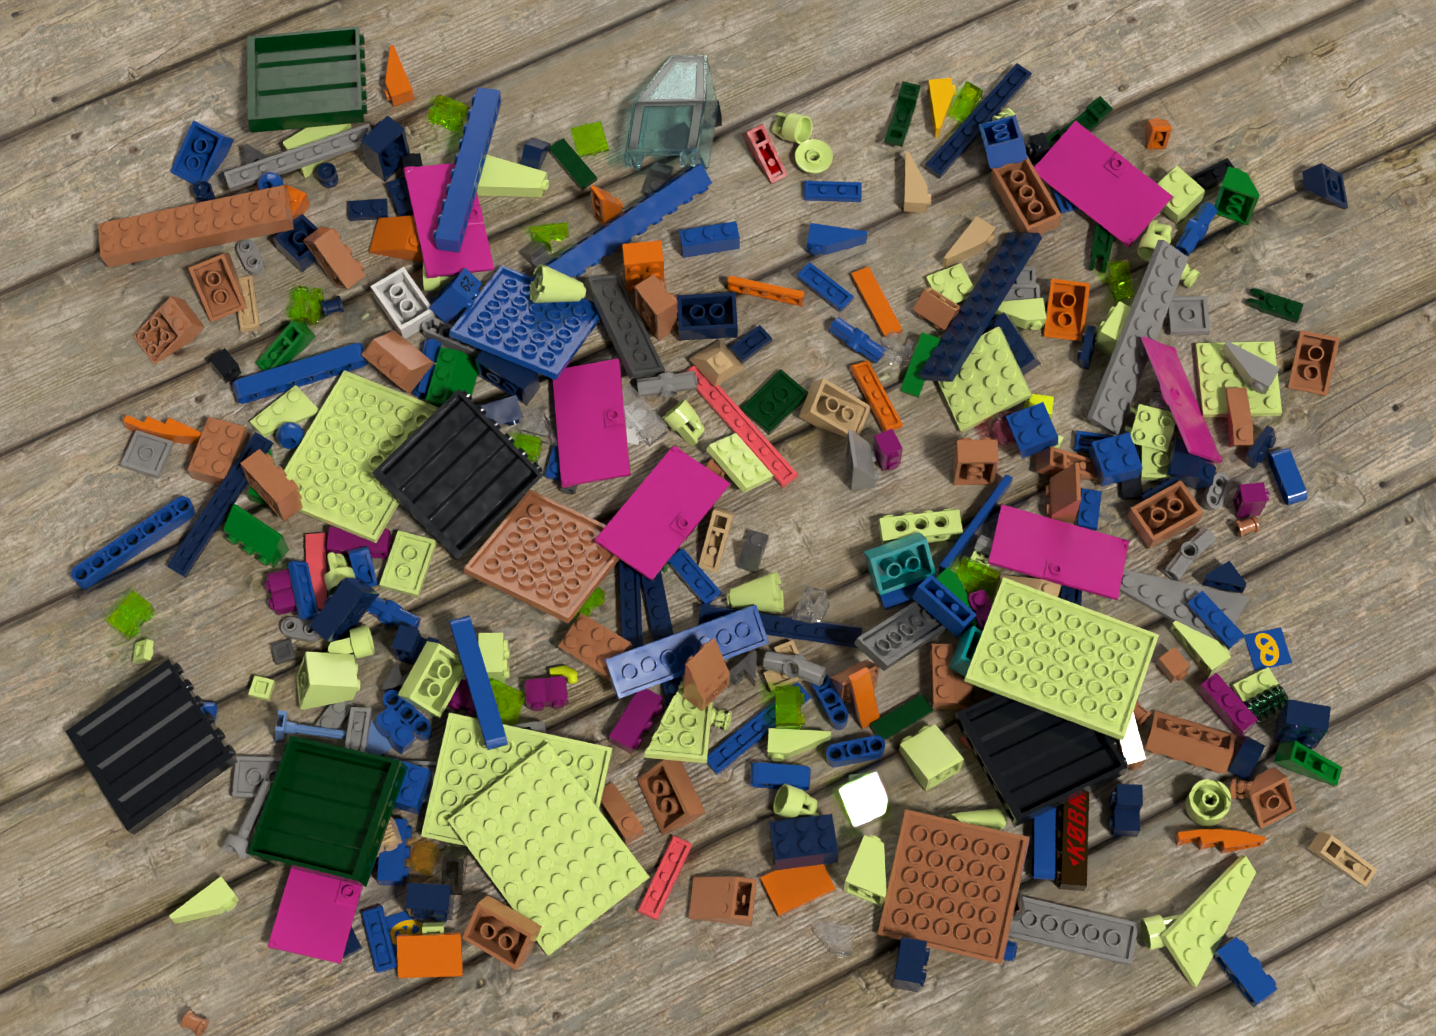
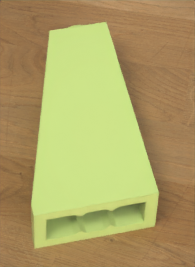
M351 124L308 127L282 143L285 151L350 130L352 126ZM323 161L298 170L304 178H307Z
M487 155L477 194L482 196L542 197L543 192L547 191L549 187L547 172Z

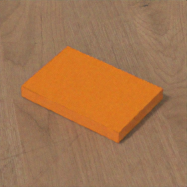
M824 864L775 870L760 877L778 917L836 890Z
M461 932L397 934L398 978L463 976Z

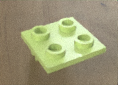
M1139 404L1138 409L1130 407L1129 411L1136 415L1133 428L1125 425L1124 430L1130 432L1133 443L1168 452L1176 424L1172 412Z

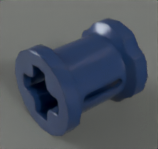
M340 296L328 301L321 300L325 317L331 313L344 312Z

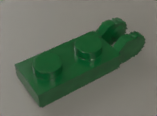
M1097 222L1090 254L1089 270H1094L1096 258L1103 259L1101 272L1105 273L1108 260L1110 259L1114 236Z
M1250 289L1249 294L1263 300V302L1249 298L1246 301L1248 307L1293 323L1298 322L1303 303L1268 292L1265 293L1261 289Z

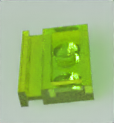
M965 556L961 559L956 572L958 578L963 583L964 589L973 593L984 590L989 598L1001 573Z

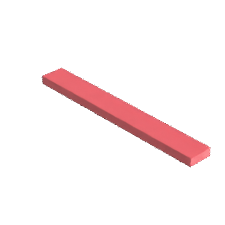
M695 365L685 371L696 372L698 386L695 390L734 434L737 433L772 473L773 478L782 488L798 477L797 472L719 385L714 387Z

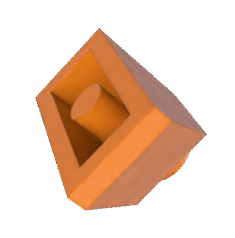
M1155 118L1148 120L1145 129L1147 149H1166L1172 127L1167 119Z

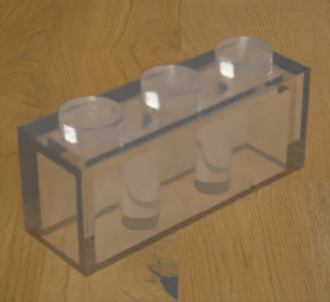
M630 384L623 388L626 426L629 429L633 428L639 441L645 442L650 447L667 433V424Z

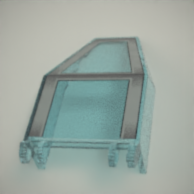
M707 55L670 56L634 101L626 151L624 153L625 167H630L632 164L635 170H640L644 156L680 155V166H685L687 156L691 155V166H697L700 160L703 168L709 169L718 101Z

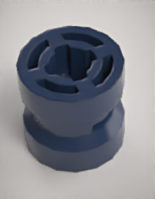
M328 162L321 164L317 169L321 185L325 188L335 187L339 181L335 166Z
M199 181L194 185L193 193L197 203L215 199V194L209 182Z

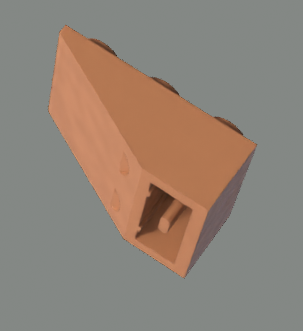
M171 296L133 337L152 363L157 364L193 341L205 327L184 299Z
M714 638L708 643H704L700 647L699 652L695 656H690L685 663L683 697L701 711L729 686L730 682L729 670Z
M864 660L830 677V680L842 702L849 704L854 700L848 676L867 667L870 671L875 690L880 667L871 661Z
M694 877L688 919L752 927L757 879L743 877Z

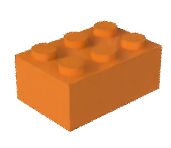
M661 240L622 244L627 291L635 292V286L653 274L658 280L662 279L665 283Z

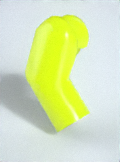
M567 665L549 668L551 677L565 676L569 684L578 681V672Z

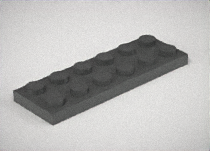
M620 274L588 277L584 283L629 378L633 379L663 373L665 368Z
M915 601L858 637L854 644L878 667L885 671L946 631L947 628Z

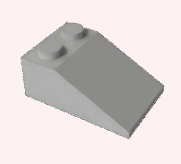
M848 430L846 461L851 491L875 488V482L879 480L878 469H874L873 462H876L875 451H871L870 443L853 430Z

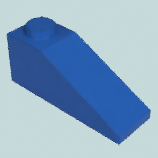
M810 223L806 252H810L813 255H827L866 244L868 231Z

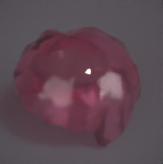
M1001 411L994 414L988 421L986 427L988 437L992 440H998V447L1004 448L1014 444L1006 424V416L1013 414L1011 411Z

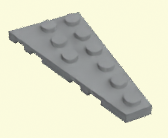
M1123 570L1120 593L1172 622L1178 621L1217 640L1221 645L1223 644L1186 606L1187 603L1203 591L1235 624L1250 597L1129 570Z

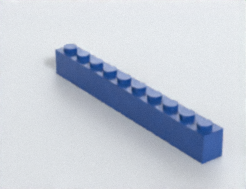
M478 87L476 95L473 94L472 109L468 111L469 121L468 124L464 125V138L460 139L459 143L460 152L455 156L456 166L455 169L451 170V184L447 185V198L443 199L442 202L443 212L438 216V230H434L433 241L436 242L437 250L458 253L461 251L502 103L500 90Z
M695 163L544 265L569 277H579L586 272L585 269L590 265L593 267L599 264L601 258L605 255L610 256L615 253L618 246L630 243L633 236L636 234L639 236L648 230L647 227L651 224L656 225L661 222L664 215L676 212L679 205L682 203L685 205L691 202L693 196L697 193L702 194L709 189L707 186L712 184V181L702 164Z

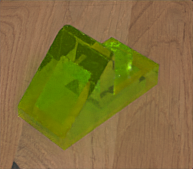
M966 81L949 115L964 122L970 116L975 106H979L983 89Z
M567 222L529 227L531 240L544 243L546 250L552 253L550 240L560 241L569 238Z
M1123 259L1108 263L1110 276H1107L1106 280L1114 300L1117 302L1134 297L1129 261Z

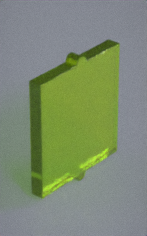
M601 121L591 124L585 123L582 126L571 128L580 158L590 155L596 156L598 153L609 151Z

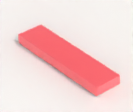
M326 533L305 534L306 562H308L317 608L318 611H321L328 598V591L324 576L327 573Z
M676 836L672 837L641 902L638 913L656 921L658 920L693 846L691 843Z

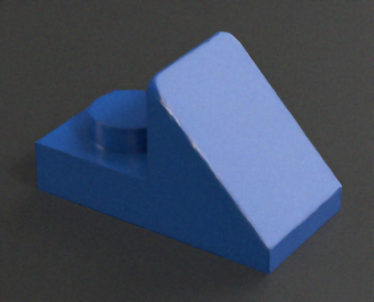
M366 546L348 551L356 579H362L370 587L378 585L369 547Z

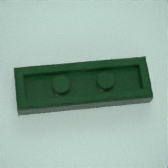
M564 138L548 148L550 154L582 191L597 181L596 175Z
M921 694L873 722L870 727L876 735L881 736L886 741L930 715L934 710L925 696Z

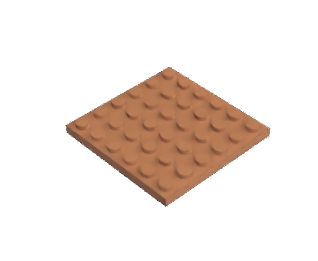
M529 490L464 567V573L569 624L618 562L619 558L594 542L595 538L607 525Z
M905 809L878 935L901 940V937L927 941V947L1003 964L1030 837Z

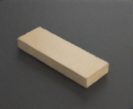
M253 276L238 277L247 308L238 311L240 331L259 330L260 322Z

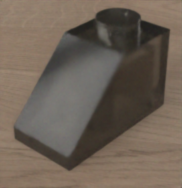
M447 844L443 854L441 885H451L454 895L462 896L467 869L468 847Z

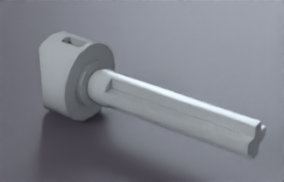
M263 780L239 829L238 836L228 834L222 847L223 851L229 854L238 852L240 857L248 860L249 855L247 853L250 842L248 839L262 812L263 804L268 798L271 783Z

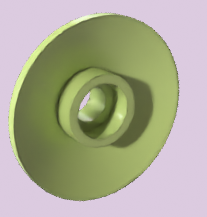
M810 139L798 146L795 152V161L803 171L817 174L830 167L833 161V153L827 143L817 139Z

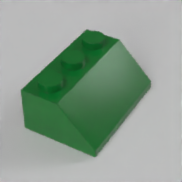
M1228 167L1215 202V208L1218 210L1216 215L1248 226L1260 194L1247 172L1239 168Z
M441 347L426 402L436 407H441L458 389L461 391L465 390L472 397L478 377L475 359L460 350Z
M234 504L223 529L227 536L226 540L232 545H240L247 555L251 556L253 554L258 557L257 560L264 566L270 565L275 568L289 551L283 535L238 505Z

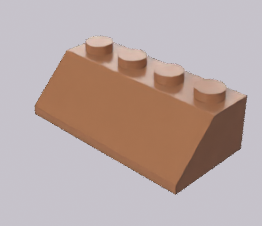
M1155 710L1145 749L1153 754L1169 756V758L1176 761L1188 762L1195 767L1201 766L1215 773L1221 772L1226 774L1233 755L1235 734Z

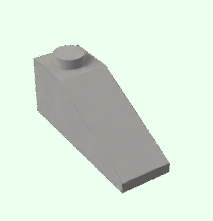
M1226 341L1222 353L1252 390L1266 394L1280 368Z

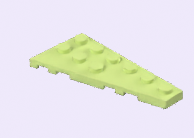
M685 677L668 706L657 732L652 737V741L644 753V758L707 763L713 701L701 711L683 697Z
M1241 855L1160 936L1193 987L1198 986L1256 874L1247 856Z

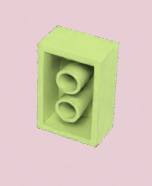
M427 641L398 696L426 714L441 718L464 675L459 656L439 643Z

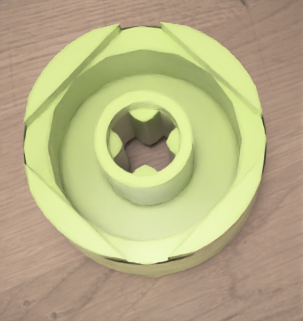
M1201 780L1193 786L1186 798L1185 807L1187 814L1201 827L1214 826L1220 823L1228 813L1231 806V794L1228 788L1219 781Z

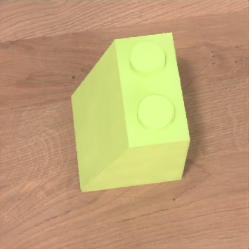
M305 652L296 675L301 710L354 699L356 692L360 690V679H357L358 664L355 663L353 654Z
M936 724L931 727L929 725L923 727L918 731L919 734L914 737L910 735L904 738L899 747L901 755L925 792L960 772L964 761L960 753Z
M864 835L845 880L843 891L883 907L886 898L884 843L876 836L869 835L868 837Z

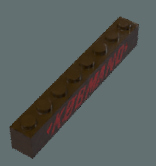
M1089 792L1062 804L1061 808H1058L1057 820L1061 821V829H1057V841H1060V849H1057L1056 862H1060L1059 870H1056L1055 882L1059 883V889L1084 891L1087 887Z

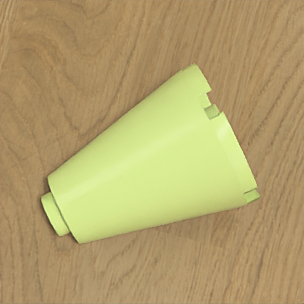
M539 264L536 266L533 275H536V278L530 284V299L534 303L579 302L581 298L585 297L586 287H584L582 282L546 265Z
M778 572L770 573L730 589V593H727L728 605H732V608L735 609L757 605L758 611L783 612L784 596L783 590L781 591L780 589L781 579Z
M999 808L953 813L949 815L951 817L947 818L1000 831L1006 827L1007 823L1005 812Z

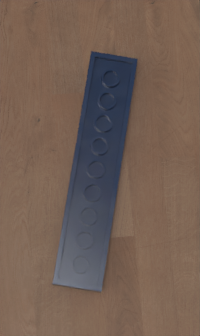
M1009 232L960 308V311L943 335L937 348L934 349L919 373L922 380L953 382L1040 243L1042 237L1039 233Z

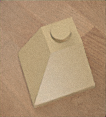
M721 340L716 341L690 358V361L714 387L745 367Z

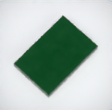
M780 369L741 407V411L770 435L806 400L808 391Z

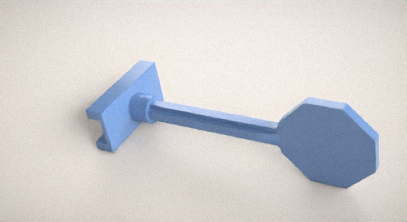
M278 710L275 742L283 743L285 734L294 735L295 733L346 740L347 731L296 724V722L287 721V711ZM371 720L367 753L383 756L392 747L389 740L377 731L375 721Z

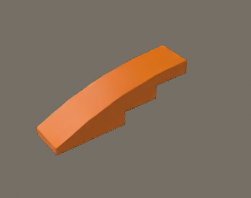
M126 415L123 419V423L128 430L133 432L136 430L171 440L174 443L198 444L202 432L172 418H168L165 424L147 416L144 422L129 415Z
M1225 829L1177 832L1174 837L1176 846L1197 842L1199 850L1219 846L1221 854L1259 847L1266 841L1265 836Z

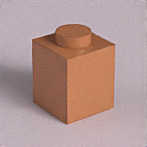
M1175 647L1162 655L1156 663V666L1170 683L1176 680L1178 682L1183 680L1188 675L1187 671L1190 668L1189 663Z

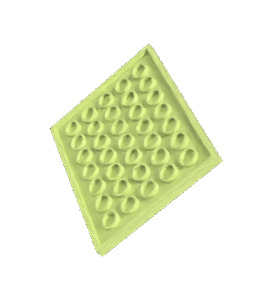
M344 370L284 469L287 474L286 478L289 481L291 479L295 481L299 487L297 491L302 496L301 503L303 508L298 512L377 543L399 502L371 473L439 407Z
M1003 577L964 681L1123 741L1159 635Z
M449 713L421 836L466 846L448 820L547 743L552 746L598 809H600L613 748L503 724L508 745L487 751L478 719Z
M549 743L448 820L514 911L542 926L536 941L548 956L650 878Z

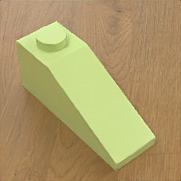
M1043 298L1003 301L993 316L995 319L1005 312L1016 326L1024 329L1038 330L1044 327L1046 323Z
M1178 621L1172 624L1170 631L1208 677L1226 665L1230 660L1229 650L1217 640Z
M769 728L767 758H771L773 761H783L830 742L831 731Z
M220 876L170 914L169 917L177 924L222 914L235 908L239 899Z

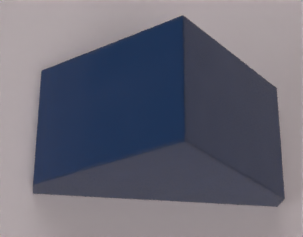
M536 138L530 139L524 145L520 165L540 170L551 143Z
M1228 561L1206 574L1202 586L1242 594L1246 587V582L1232 563Z
M1246 736L1228 772L1247 781L1265 745Z

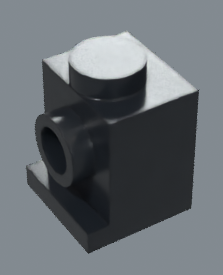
M1043 132L1030 136L1025 147L1026 154L1031 163L1040 162L1050 150Z

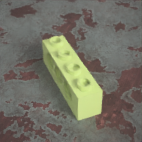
M947 508L940 512L928 510L922 514L905 513L902 516L895 517L894 515H886L879 518L878 525L881 545L917 532L926 537L928 543L957 540L963 533L959 509L954 510L952 508ZM942 522L945 526L938 527L935 523ZM917 524H921V525H923L925 528H924V529H917L915 526H916ZM901 526L905 529V531L900 532L897 531L895 528Z

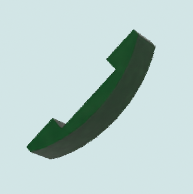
M902 82L898 101L884 143L903 147L921 85Z
M1099 96L1077 118L1061 130L1057 129L1046 138L1050 148L1055 145L1075 121L1091 132L1112 112L1113 108Z

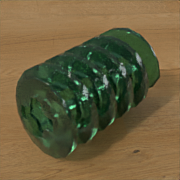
M1276 684V686L1272 685L1269 689H1265L1263 693H1258L1256 697H1250L1249 701L1245 700L1243 703L1256 716L1257 722L1260 723L1262 721L1260 715L1267 719L1269 718L1268 711L1272 715L1276 714L1275 707L1281 711L1283 709L1282 703L1285 706L1288 696L1279 684Z

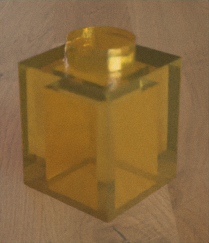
M429 841L424 843L418 842L410 862L411 870L432 877L440 855V851L436 847L437 845Z

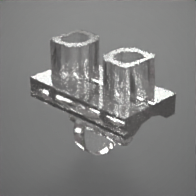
M892 331L889 332L886 338L882 337L880 343L886 349L883 356L889 358L888 365L892 366L894 361L901 364L903 360L910 363L916 342L906 339L904 345L897 343L899 335Z

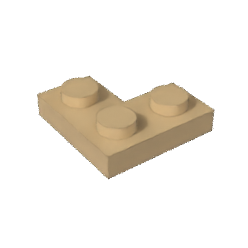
M793 640L774 647L776 653L791 656L799 654ZM774 671L763 673L771 693L803 681V679L798 677L789 678L784 673Z

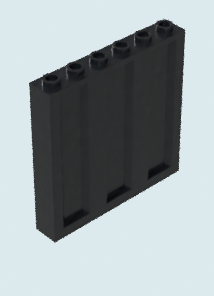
M460 389L371 473L455 560H458L544 476L541 473L543 471L536 462L532 464L527 459L529 455L521 447L517 449L513 445L515 442L513 438L507 433L504 435L499 430L500 425L494 419L489 420L485 416L487 412L479 404L475 406L470 401L473 399L470 394Z
M169 659L65 731L128 832L134 835L238 762L235 758L236 751L230 744L227 745L224 741L226 738L225 734L213 724L215 722L214 717L202 707L205 705L204 701L199 695L195 696L193 693V684L188 678L184 679L182 667L177 662L173 663Z
M995 694L957 712L955 716L957 726L1014 827L1124 775L1128 768L1127 760L1124 755L1119 754L1117 743L1113 737L1000 694Z

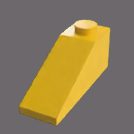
M951 78L931 79L928 81L927 91L935 138H939L951 108L953 96H956V86L952 85Z

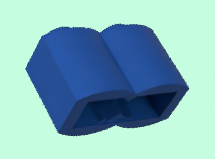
M387 708L376 717L375 727L377 731L389 740L391 747L396 752L403 754L413 745L415 736L412 730L407 725L401 723L395 711Z

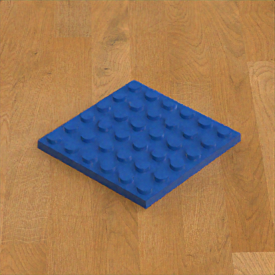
M501 265L473 300L474 302L452 327L449 337L557 380L600 321L599 312L594 302L585 298H581L579 302L534 303L530 299L531 281H535V278Z

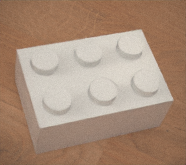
M404 267L370 286L373 297L397 332L405 339L422 330V322L429 317L436 318L435 313L429 309L431 305Z

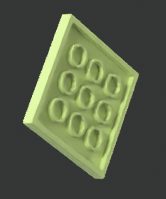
M999 326L981 335L953 382L938 381L961 432H965L1032 397L1030 389Z
M1274 341L1231 342L1277 366ZM1225 342L1196 343L1195 352L1200 403L1204 418L1227 417L1226 388L1244 387L1247 389L1251 417L1281 416L1282 407L1278 373L1266 394L1255 392L1245 383L1222 353Z

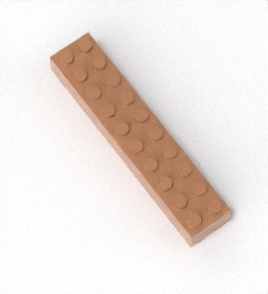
M284 185L98 223L100 258L108 267L294 230L291 196Z

